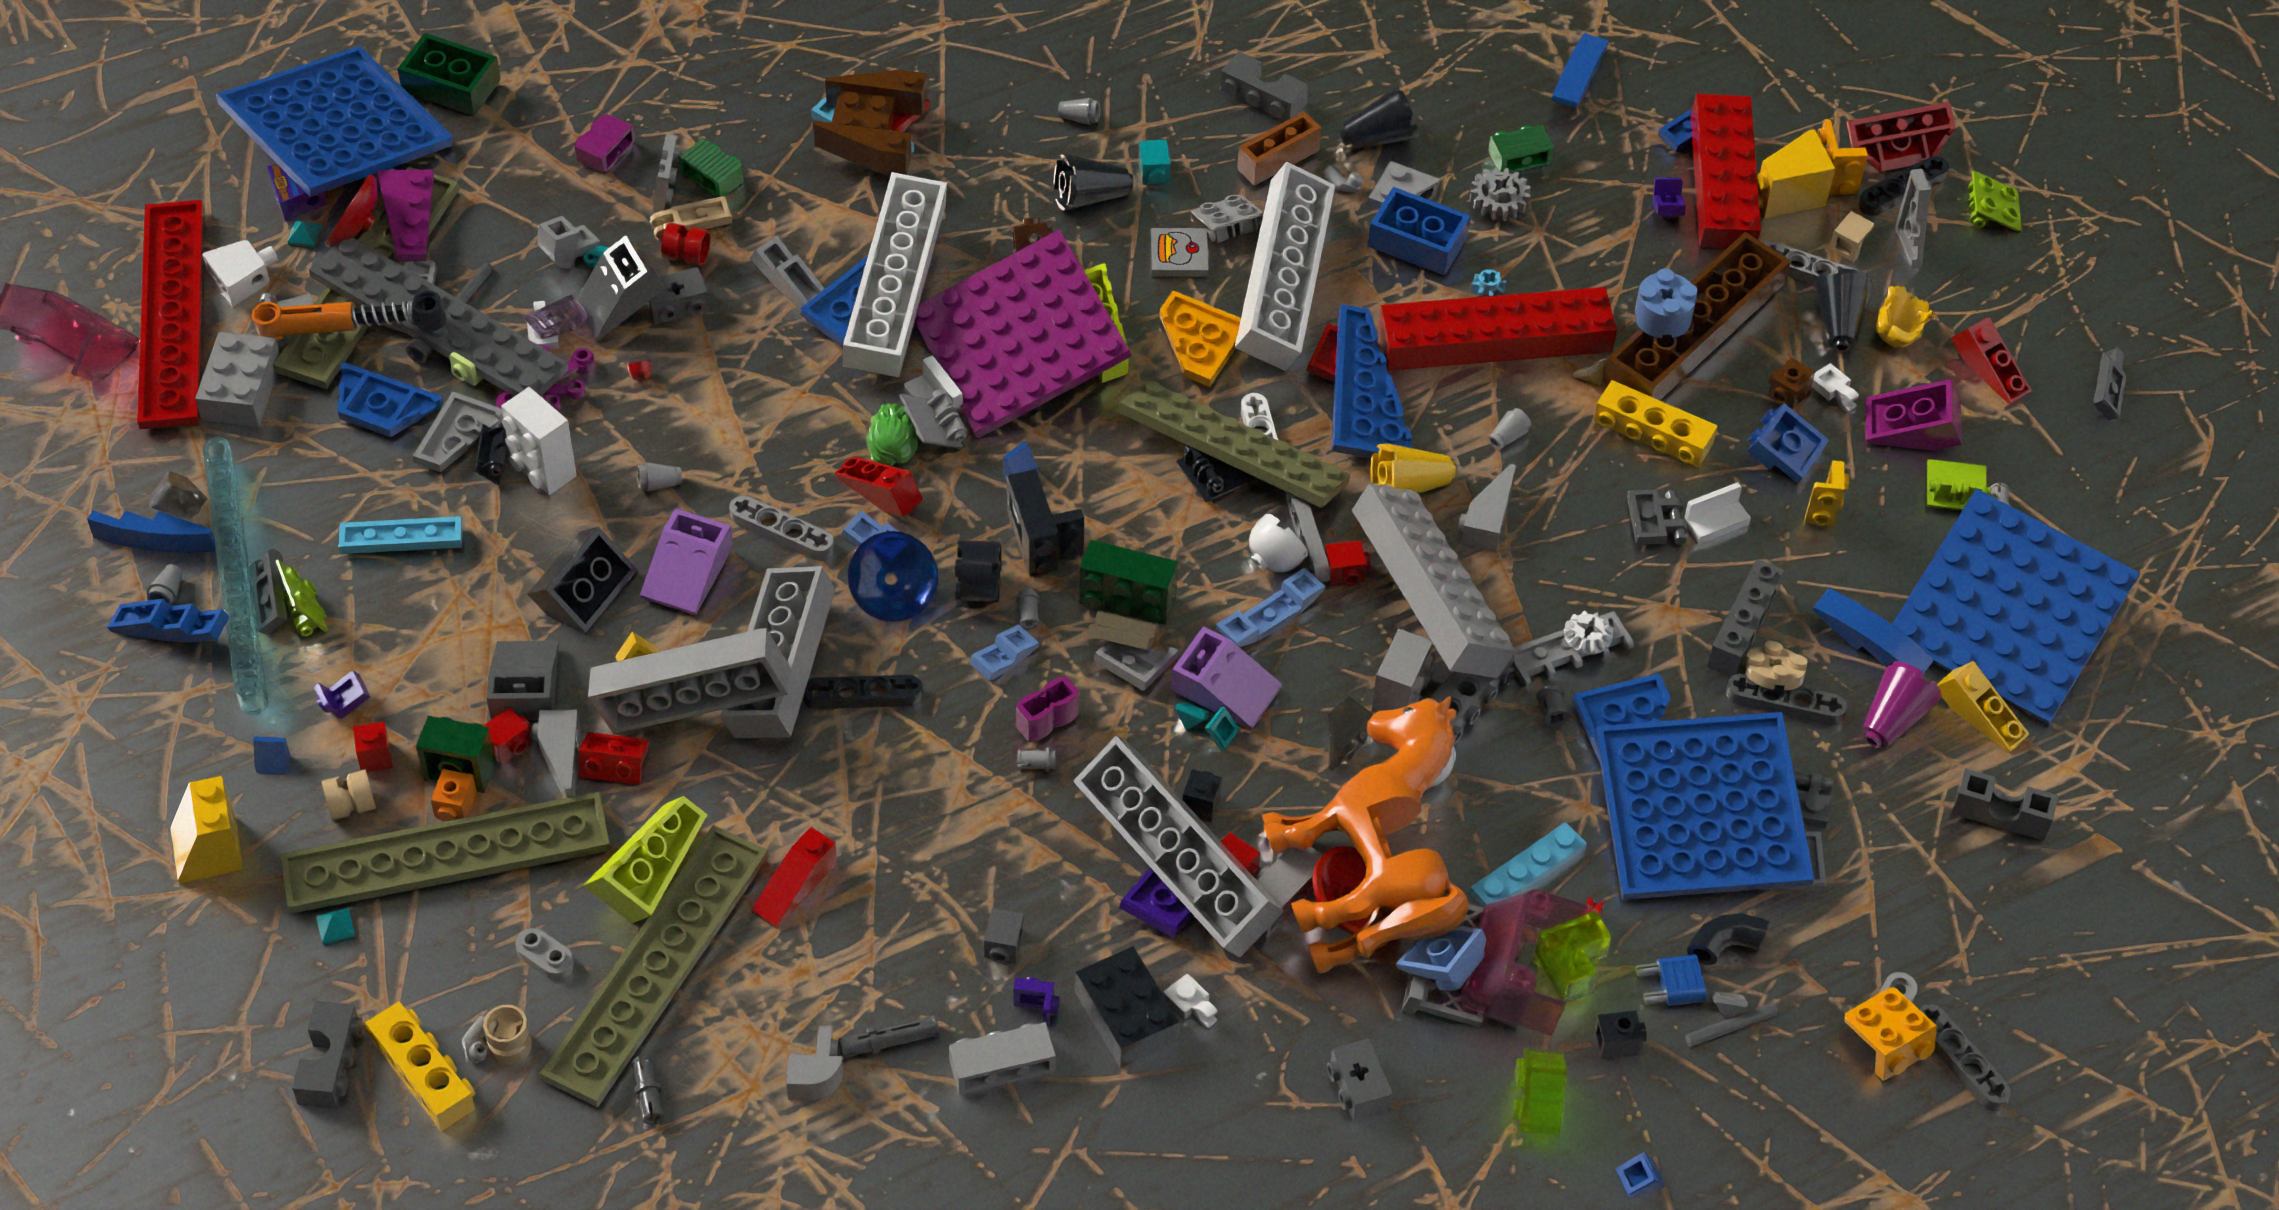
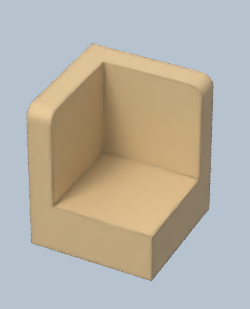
M1851 211L1834 230L1829 250L1854 262L1859 256L1863 240L1873 230L1874 223Z

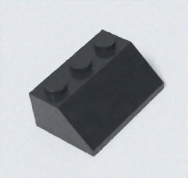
M598 526L580 531L527 595L547 616L581 633H586L638 569Z

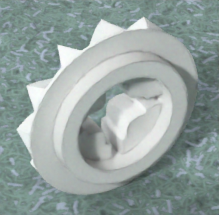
M1584 610L1582 614H1573L1571 619L1566 621L1564 636L1567 643L1576 651L1585 654H1596L1610 646L1613 639V627H1610L1608 618L1602 619L1599 617L1598 612L1592 615L1587 614ZM1592 626L1594 628L1593 632L1586 639L1585 630Z

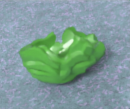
M888 403L886 405L883 404L879 412L871 417L872 425L869 428L866 442L872 461L893 466L896 463L909 461L917 450L919 437L916 434V428L911 418L904 410L905 406L900 408L897 403L892 405Z

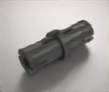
M642 1056L644 1064L642 1069L639 1057L632 1060L631 1065L637 1084L634 1087L636 1098L640 1099L642 1119L645 1124H654L652 1118L653 1111L656 1121L659 1123L664 1119V1113L659 1098L661 1086L655 1078L653 1059L650 1056Z

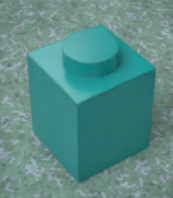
M1167 139L1139 141V166L1142 184L1170 183L1171 163Z

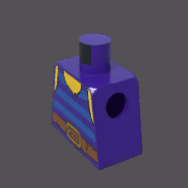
M278 164L267 166L271 184L285 222L326 205L324 192L309 197Z

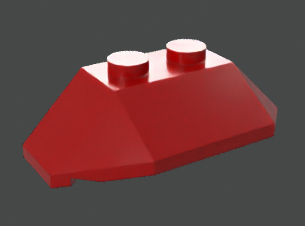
M1950 102L1846 122L1852 148H1866L1868 154L1867 162L1879 173L1911 167L1929 157L1937 156L1949 136L1956 129Z

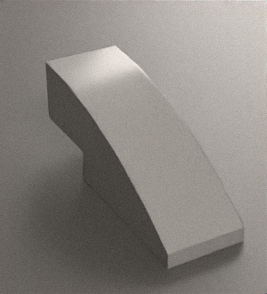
M777 235L757 248L750 257L768 280L800 309L825 289L799 255L793 256Z

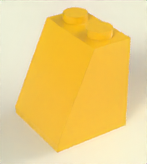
M1815 129L1807 131L1763 160L1760 173L1757 175L1759 211L1764 219L1826 207L1835 167Z
M218 776L189 782L171 825L179 884L244 870L236 817L223 777Z

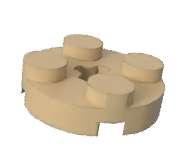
M1767 641L1764 646L1755 647L1746 654L1744 668L1746 667L1747 669L1745 674L1751 681L1762 687L1774 690L1775 685H1785L1784 690H1793L1804 682L1807 659L1804 656L1784 649L1776 641Z

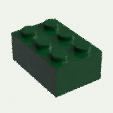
M427 33L421 36L397 68L400 85L410 95L475 116L501 80L497 56Z
M1090 539L1080 565L1079 604L1093 609L1099 608L1115 612L1122 616L1143 619L1151 623L1167 625L1176 600L1178 561Z

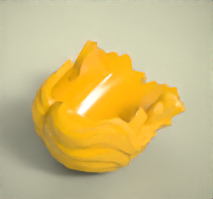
M1904 286L1888 287V295L1884 300L1883 306L1879 309L1880 313L1875 325L1880 338L1895 348L1907 347L1922 338L1924 326L1931 318L1935 317L1934 311H1929V303L1923 302V299L1919 300L1917 296L1911 298L1912 293L1906 292Z

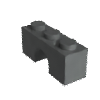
M1238 52L1222 69L1221 91L1249 103L1251 106L1257 107L1276 118L1287 121L1296 116L1307 103L1308 84L1287 74H1284L1275 82L1261 81L1262 62L1241 52Z
M1965 768L1957 789L1951 814L2045 840L2054 818L2059 795L2027 786L2025 793L2021 796H2006L1995 789L1996 777Z
M315 1001L307 1030L313 1046L325 1047L329 1050L319 1059L299 1060L292 1090L298 1105L337 1108L340 1096H345L347 1091L348 1079L346 1072L347 1068L352 1067L354 1063L355 1048L353 1044L355 1037L359 1038L361 1035L362 1018H358L354 1004Z

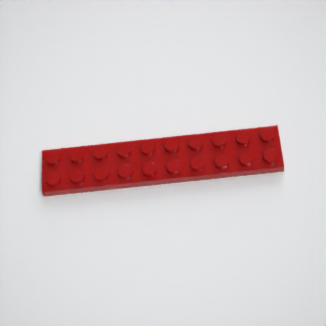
M202 200L145 204L137 414L139 429L199 424L200 421L195 397L200 386L202 254L204 235V205Z

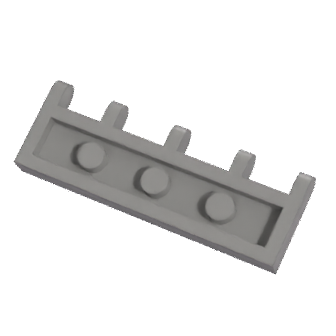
M1614 611L1599 616L1602 619L1608 618L1610 627H1613V639L1609 647L1622 643L1626 649L1634 647L1631 636ZM1592 626L1585 630L1586 639L1593 632L1594 628ZM1563 629L1514 647L1516 652L1514 653L1513 668L1522 685L1527 687L1532 684L1530 676L1544 671L1548 678L1556 676L1554 667L1568 662H1572L1575 668L1583 666L1581 657L1589 654L1573 649L1567 643ZM1608 648L1599 653L1602 658L1610 656Z

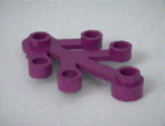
M539 345V346H541L542 348H544V349H546V350H548V351L550 352V349H549L548 346ZM586 348L577 349L573 353L571 360L568 361L569 370L558 381L573 372L582 375L591 373L596 366L594 354ZM574 379L569 381L567 385L554 384L543 394L546 395L543 399L548 403L554 402L555 404L551 406L559 412L561 409L559 396H569L572 399L582 398L585 395L584 383L581 380ZM506 391L501 393L496 400L497 407L501 408L504 403L515 396Z

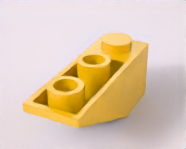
M1974 661L1952 670L1937 684L1941 690L1942 698L1953 712L2006 752H2011L2029 735L2028 731Z

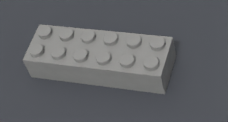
M822 566L767 568L747 632L761 628L768 629L789 664L788 695L723 709L721 718L734 738L791 737L835 592V587Z
M761 628L592 667L590 669L588 697L612 733L616 734L788 695L789 664L768 629Z

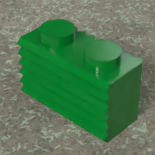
M1527 125L1520 130L1511 132L1500 131L1490 136L1488 152L1500 172H1504L1505 168H1509V173H1514L1515 171L1519 172L1520 170L1544 167L1546 164L1550 165L1554 146L1543 125L1534 127Z
M704 138L700 139L678 157L680 172L716 197L727 196L728 193H731L735 187H738L744 181L741 162L734 156L729 157L728 154L721 151L718 145L715 143L709 144Z

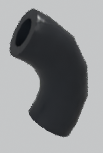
M1742 913L1720 915L1701 926L1691 939L1687 947L1688 955L1695 954L1700 964L1713 965L1717 962L1721 952L1730 946L1742 945L1759 951L1770 921Z

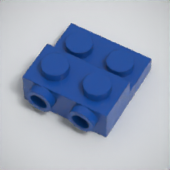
M1784 403L1776 411L1771 408L1760 421L1764 424L1762 430L1758 427L1750 435L1747 441L1751 445L1747 452L1768 469L1776 465L1798 483L1805 477L1829 439Z

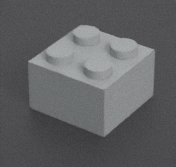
M1401 629L1397 630L1376 674L1372 711L1394 710L1422 700V695L1419 694L1422 688L1427 690L1433 675V672H1430L1435 660V654L1431 653L1433 642L1430 639Z

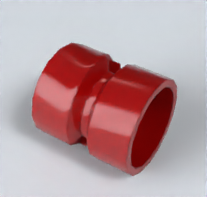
M668 223L662 237L661 256L664 259L680 261L684 258V261L688 264L703 266L710 250V231L695 227L688 230L686 225Z

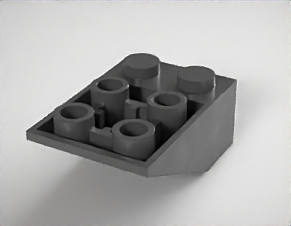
M625 235L602 254L574 303L595 339L599 341L663 291L665 287L644 252Z
M497 641L488 675L486 697L491 720L509 707L518 716L523 715L527 720L539 719V710H554L559 641Z

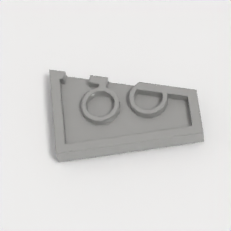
M452 391L414 453V463L442 472L480 440L483 424L493 428L499 422H502V409Z

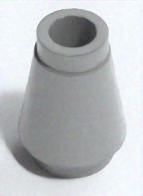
M1093 98L1061 101L1058 107L1059 118L1091 125L1099 121L1100 103L1099 101H1093Z
M1515 408L1513 411L1509 410L1488 437V440L1493 447L1501 450L1506 445L1526 434L1531 426V421L1522 410Z
M645 462V465H638V487L649 492L681 485V467Z
M167 565L147 588V600L164 599L167 600L166 602L170 606L173 605L177 599L183 574L182 570L176 565Z

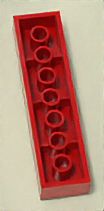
M1606 287L1384 304L1380 306L1378 323L1383 353L1387 361V371L1613 352L1617 333Z

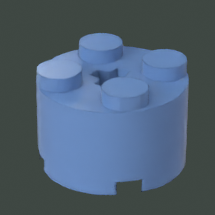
M1666 268L1660 269L1657 273L1645 278L1640 284L1635 306L1636 323L1639 328L1648 335L1662 338V335H1672L1671 338L1684 334L1691 325L1697 299L1696 286L1691 284L1686 278Z

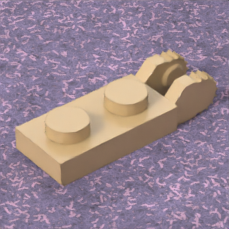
M724 196L670 207L671 209L654 213L650 217V222L655 227L654 235L662 240L668 223L686 225L688 230L692 227L708 229L733 223L732 215Z

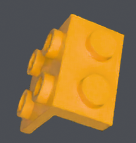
M1824 119L1823 126L1818 129L1817 135L1835 167L1829 195H1856L1859 192L1868 157L1866 148L1838 149L1831 119Z
M1894 987L1882 991L1845 1013V1023L1876 1051L1875 1074L1883 1081L1893 1075L1903 1073L1907 1067L1919 1060L1927 1059L1935 1051L1937 1025Z

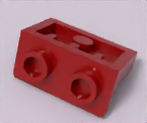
M587 732L578 750V776L580 778L640 784L642 780V764L649 751V739Z

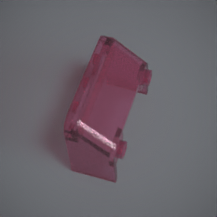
M5 283L0 295V329L15 333V339L29 345H32L33 341L43 343L73 360L75 364L71 374L81 376L89 381L97 382L98 379L104 380L136 350L140 342V338L57 292Z
M1531 890L1488 903L1482 911L1477 927L1483 930L1486 937L1485 955L1462 985L1460 993L1462 1003L1470 1010L1552 1036L1564 1011L1566 1002L1535 992L1537 983L1535 974L1529 968L1514 963L1523 925L1526 924L1574 940L1589 906L1542 890Z

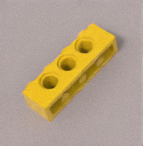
M1611 380L1598 400L1593 422L1605 428L1612 429L1630 439L1637 440L1653 447L1657 451L1667 453L1696 467H1700L1713 446L1718 427L1713 423Z
M398 1001L365 1022L370 1040L440 1131L445 1130L475 1110L472 1098L475 1095V1091L466 1078L460 1080L456 1075L457 1068L447 1054L442 1057L437 1050L439 1045L429 1031L424 1033L421 1030V1021L412 1009L407 1011ZM404 1039H411L406 1043H399ZM422 1062H429L424 1066H417ZM440 1085H447V1086H446L445 1088H443V1089H440V1090H436V1089H435L436 1087H438V1086H440Z

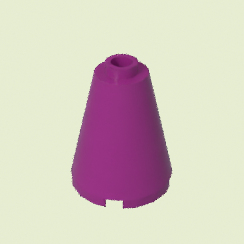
M1894 661L1892 665L1889 664L1885 669L1862 727V732L1865 735L1864 740L1869 745L1875 748L1880 746L1888 747L1938 704L1942 698L1941 690L1932 679L1927 683L1921 678L1924 672L1900 661Z

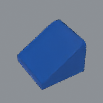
M1022 442L1003 457L1005 478L1010 474L1036 469L1038 473V466L1026 442Z
M254 737L256 773L285 775L288 771L291 757L286 738Z
M1645 1152L1615 1168L1630 1198L1653 1192L1666 1186L1653 1158Z

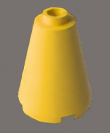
M1385 443L1377 445L1376 448H1379V452L1373 453L1371 458L1370 474L1372 484H1386L1402 490L1411 489L1418 494L1448 485L1456 475L1455 463L1451 461L1448 455Z

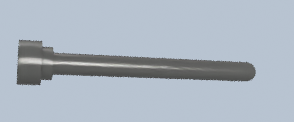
M489 263L483 264L456 298L466 303L493 270L492 266ZM414 338L406 347V353L412 360L424 363L432 354V348L421 339Z

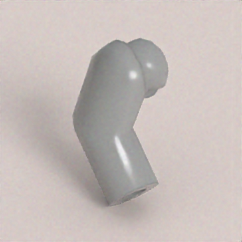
M1328 166L1322 173L1323 177L1328 182L1334 184L1335 190L1357 192L1361 189L1360 185L1363 183V177L1360 174L1351 173L1349 178L1342 177L1333 166Z
M483 1016L477 1018L462 1038L466 1057L470 1061L477 1063L482 1062L488 1054V1047L485 1046L483 1041L485 1036L483 1029L485 1017Z

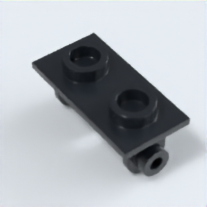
M499 422L493 428L485 424L482 425L474 472L497 485L500 484L501 473L505 470L504 459L507 445L505 441L507 438L506 430L502 422Z

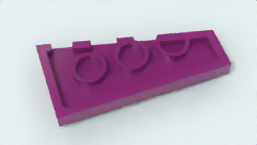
M377 170L398 262L427 261L435 179L434 171Z

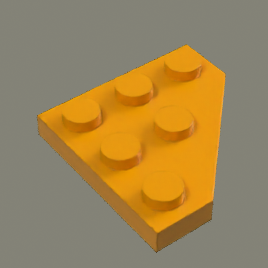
M1173 290L1160 308V319L1183 375L1210 387L1236 349L1235 344L1241 318Z

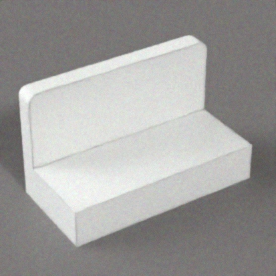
M933 355L923 359V375L905 383V391L910 396L931 399L933 397L932 393L935 390L943 389V391L948 392L958 414L962 413L963 411L960 407L963 404L962 392Z
M1739 483L1732 484L1688 502L1684 520L1686 521L1688 531L1697 544L1749 525L1751 517L1739 502L1742 489Z

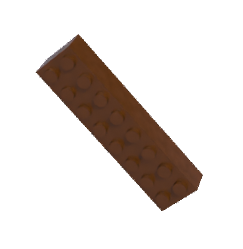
M1744 232L1691 281V284L1697 288V299L1689 329L1678 337L1671 338L1672 335H1662V338L1648 335L1639 328L1607 358L1603 381L1609 384L1613 380L1657 400H1661L1785 284L1791 260Z

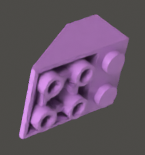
M675 508L662 531L640 593V598L696 615L733 549L731 526Z
M1204 626L1172 669L1171 691L1216 713L1221 707H1225L1236 723L1250 730L1254 728L1282 687V683L1233 641Z

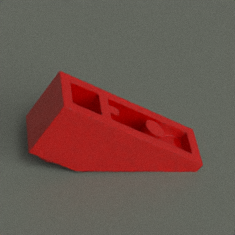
M810 827L790 848L752 907V913L777 929L837 864L836 842Z

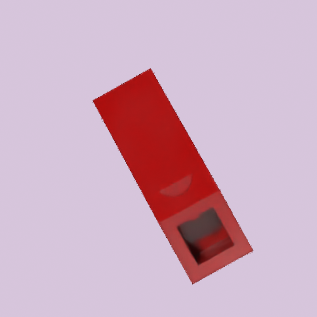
M1990 317L1983 319L1951 338L1964 362L2008 404L2032 392Z
M854 456L846 460L843 466L834 473L836 478L886 513L904 517L923 501L911 472Z

